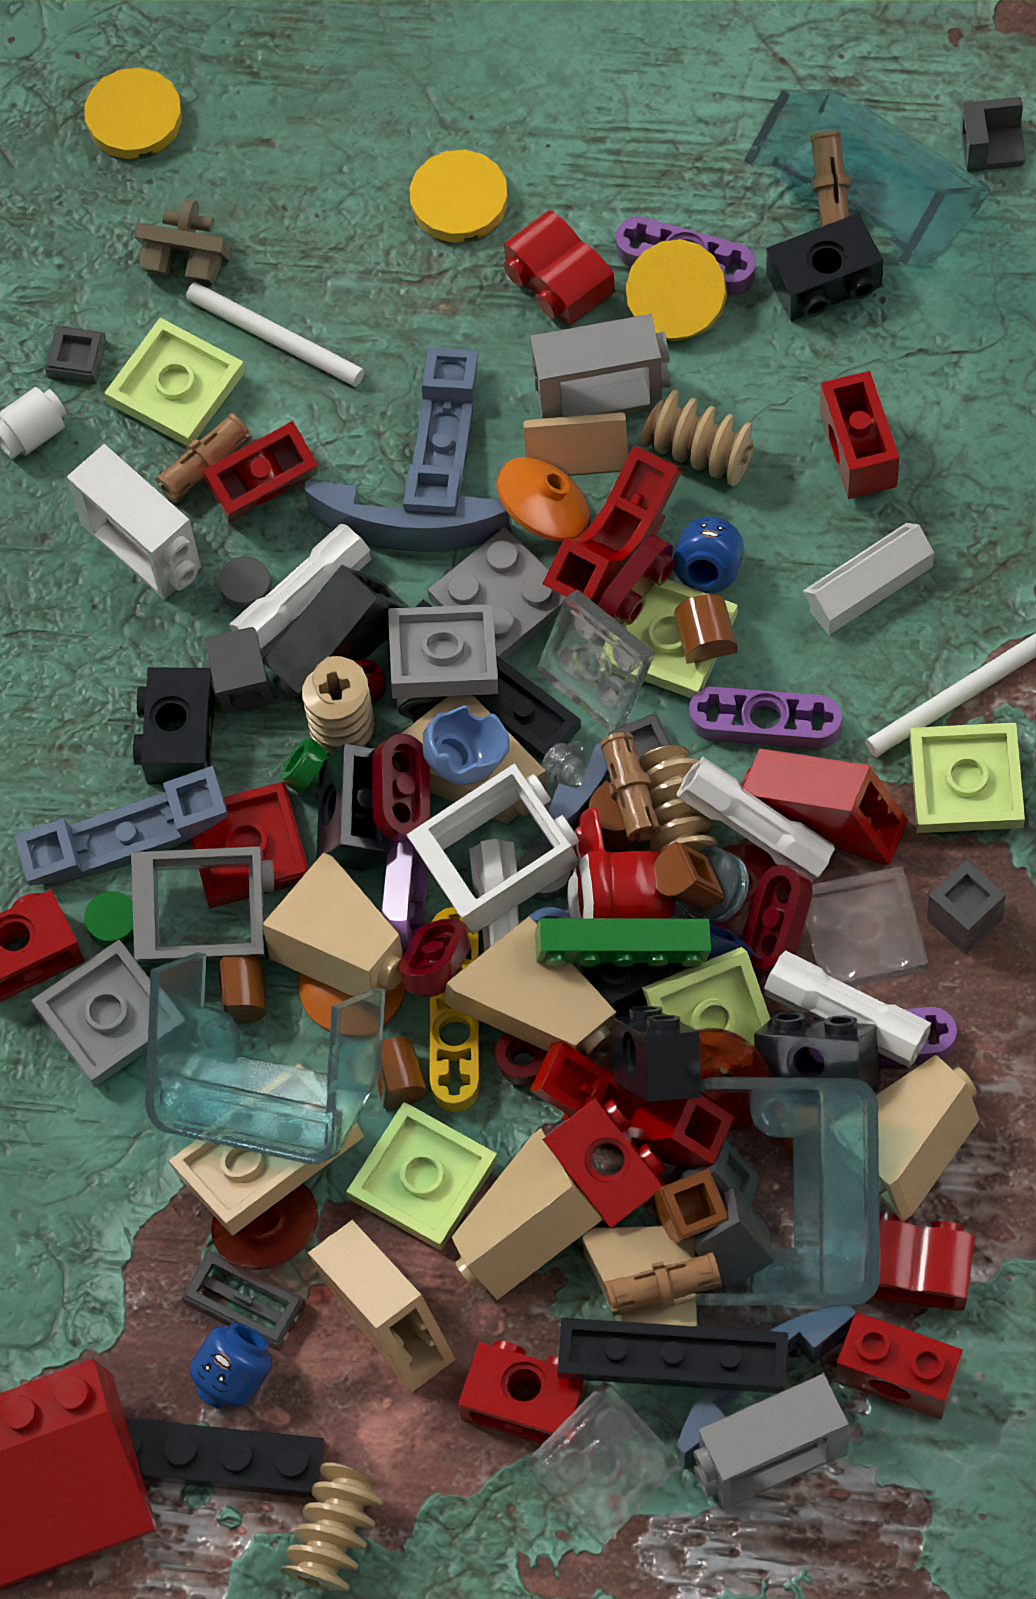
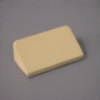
M623 412L523 421L526 457L546 461L567 475L621 471L628 457L626 416Z

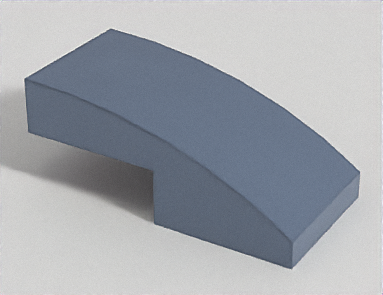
M596 743L580 788L576 789L559 783L548 809V813L553 820L563 815L573 831L578 828L580 815L589 809L592 794L605 781L611 782L610 773L600 744ZM541 830L542 844L551 845Z

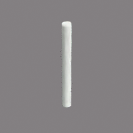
M197 282L192 283L186 294L188 301L354 387H357L362 381L365 373L363 368Z
M1036 633L867 738L865 743L869 751L877 758L909 738L910 728L928 726L1036 658Z

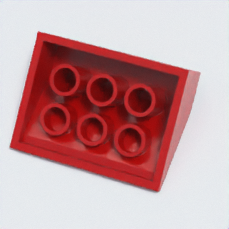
M90 1359L0 1393V1589L158 1531L111 1372L95 1359Z

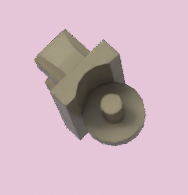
M185 199L180 212L164 210L163 224L178 226L177 229L137 222L134 237L142 244L140 249V269L145 273L169 276L174 252L189 255L185 277L188 280L214 285L221 262H230L233 247L226 245L224 238L196 233V230L212 232L214 226L213 217L199 215V203L197 200Z

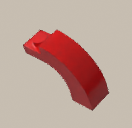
M633 446L601 511L581 535L575 538L564 537L542 584L586 608L597 607L609 584L642 542L652 534L657 535L666 517L662 512L683 469L639 446Z
M563 1041L551 1043L530 1089L532 1093L564 1112L563 1121L597 1095L605 1104L613 1099L631 1121L632 1126L626 1132L638 1148L647 1143L663 1163L680 1166L714 1165L735 1117L702 1095L700 1098L646 1102L614 1083L613 1073ZM607 1143V1144H609V1145H612V1146H614V1147L619 1148V1147L616 1146L615 1144Z

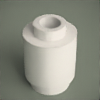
M34 387L0 411V447L11 459H14L21 453L27 456L65 428L62 417L67 414L66 409L50 389L43 393L39 388Z

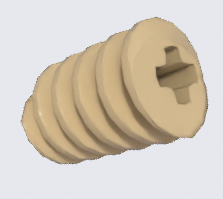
M674 389L665 400H660L652 409L643 427L640 444L646 447L654 442L655 451L662 455L672 450L673 459L680 463L690 458L691 467L698 471L705 469L709 465L710 476L720 479L727 474L728 484L734 487L743 478L753 455L754 441L751 440L753 425L746 422L736 433L733 431L734 416L728 414L718 425L714 423L716 408L711 405L700 417L696 415L698 400L693 397L683 408L678 407L680 392Z
M342 656L325 658L307 676L302 686V699L310 736L327 748L328 755L334 753L344 743L365 747L370 742L375 730L368 679L363 669L351 659Z
M662 746L650 750L638 758L643 772L647 773L650 777L652 789L649 793L654 812L661 827V832L654 838L649 839L650 849L652 852L661 853L676 841L703 855H707L718 848L717 839L713 836L705 835L714 829V820L707 816H701L704 814L677 797V791L682 784L683 778L693 764L699 761L698 759L686 758L689 755V750L684 746Z
M326 1462L320 1468L321 1475L326 1481L317 1482L312 1487V1495L318 1502L308 1503L303 1509V1515L310 1523L300 1524L296 1526L294 1531L295 1537L302 1545H291L286 1550V1558L294 1566H282L279 1569L289 1577L320 1590L349 1591L350 1585L337 1574L339 1569L357 1570L358 1563L349 1557L346 1552L348 1548L366 1549L367 1543L355 1533L357 1527L374 1528L375 1521L365 1514L363 1510L365 1506L383 1507L384 1501L372 1491L373 1486L377 1485L372 1478L350 1467Z

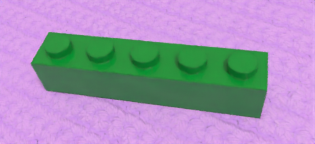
M539 918L535 929L536 963H546V965L551 967L563 966L566 963H580L581 966L585 967L597 966L600 963H614L615 966L619 967L631 966L634 963H648L652 967H661L668 963H682L686 967H695L706 963L711 952L709 919Z

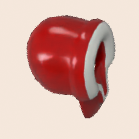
M594 807L585 810L579 817L578 828L574 831L580 842L573 846V850L579 860V865L574 868V873L568 881L567 896L571 918L668 919L674 916L676 901L661 894L656 889L654 863L660 853L651 851L606 852L603 845L598 809Z

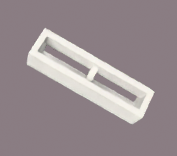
M905 523L803 590L802 592L810 604V613L826 633L831 635L933 567L934 551L920 525Z

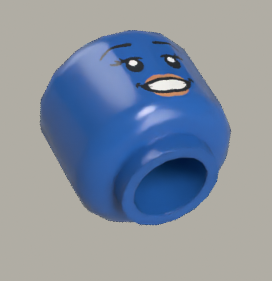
M701 517L691 521L682 530L673 556L676 560L674 572L680 582L685 586L704 593H717L727 589L736 580L744 555L742 536L732 524L717 517Z
M241 1323L215 1327L207 1335L189 1365L190 1377L197 1386L196 1393L198 1397L206 1404L218 1409H223L226 1405L232 1407L246 1406L254 1398L272 1369V1359L267 1351L269 1344L266 1339L253 1328Z

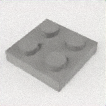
M505 527L428 589L429 600L435 606L493 604L496 655L504 661L574 604L573 600L542 584L549 570Z
M493 604L388 609L392 699L498 694Z
M117 940L31 1000L34 1009L94 1088L182 1027L179 1016L120 940Z

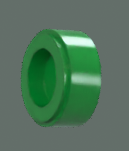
M312 738L302 741L290 755L282 770V782L297 792L303 791L321 769L327 756V748Z
M110 891L97 895L89 902L84 913V921L93 941L101 946L109 947L117 940H120L125 945L134 938L133 901L128 896L120 892Z

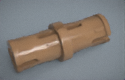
M822 131L810 136L815 178L811 180L812 192L817 193L821 227L850 216L847 189L851 187L850 175L845 174L841 143L842 132Z
M229 414L201 440L194 439L186 446L187 451L170 467L155 477L158 487L166 497L177 503L192 487L204 479L203 469L231 455L252 439L249 429L236 415Z
M623 732L611 734L600 742V748L610 773V796L614 801H617L621 810L628 840L631 842L635 840L642 842L652 839L661 832V827L654 812L649 793L652 789L650 777L642 770L633 735L629 732L625 735Z
M713 1252L665 1266L663 1261L651 1264L652 1269L624 1278L604 1281L613 1317L660 1303L664 1308L674 1305V1299L701 1291L722 1288L721 1277Z

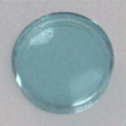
M706 847L697 852L707 856L723 891L724 899L705 911L693 910L679 902L677 904L687 916L697 919H709V923L715 925L727 921L741 908L748 892L749 878L744 863L737 856L718 847Z

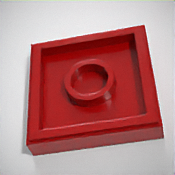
M283 782L224 797L229 816L191 839L193 850L261 847L264 860H273L274 891L295 886L309 870L286 784ZM249 867L199 869L209 909L250 898Z

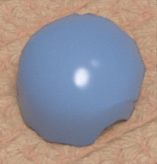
M461 706L448 713L443 712L435 715L423 732V753L426 762L442 778L455 784L466 785L483 782L493 773L509 752V734L499 717L495 714L476 717L469 712L468 706Z

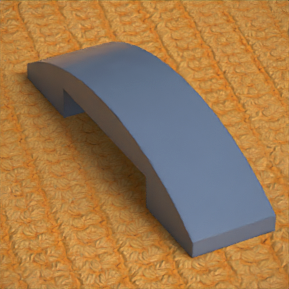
M428 347L422 382L423 401L413 464H409L403 502L404 510L456 513L458 496L461 495L470 443L477 380L478 351Z
M306 481L305 496L311 516L333 530L340 524L348 525L365 543L379 547L416 552L459 550L484 544L504 527L510 533L512 529L511 516L501 501L497 499L458 496L456 514L407 511L400 508L360 505L357 486L314 481Z
M210 766L163 783L166 791L164 793L69 826L66 820L62 818L14 835L27 883L31 886L63 882L117 869L131 864V852L166 851L207 831L229 816L215 768Z
M850 1305L825 1308L793 1318L770 1331L788 1332L787 1357L799 1348L814 1364L846 1338L856 1311ZM706 1388L703 1390L687 1417L677 1444V1460L684 1469L695 1461L693 1451L699 1449V1429L725 1418L726 1416L722 1413V1410L745 1391Z

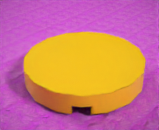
M140 67L120 69L103 77L90 90L84 105L86 127L95 145L107 154L123 159L140 158L139 154H146L152 151L153 155L164 150L176 138L183 121L180 96L172 82L156 71Z
M466 149L445 151L429 158L415 172L409 187L411 209L419 227L432 237L451 243L465 242V238H471L476 235L477 238H481L489 234L502 221L508 207L506 178L499 166L484 154Z
M682 239L661 241L643 251L631 266L626 283L627 304L634 317L651 314L655 332H665L668 341H682L696 335L699 336L708 331L722 315L727 298L725 275L716 258L701 245Z

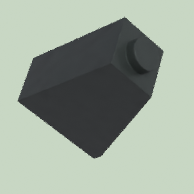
M341 565L263 662L276 673L272 678L273 682L286 694L297 699L299 695H302V686L307 676L315 670L321 661L332 656H342L354 662L366 659L389 639L388 609L411 607L381 580Z

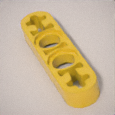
M454 907L443 909L432 920L433 922L441 919H457L464 922ZM467 926L466 929L471 947L459 972L480 956L479 931L472 935ZM445 992L440 995L430 997V1085L433 1099L439 1107L450 1112H461L473 1106L479 1097L480 1021L451 1008L444 1001ZM452 1022L463 1023L470 1029V1037L462 1045L449 1046L439 1037L443 1027ZM449 1061H460L462 1083L469 1084L461 1086L459 1095H449L448 1087L440 1086L450 1082Z

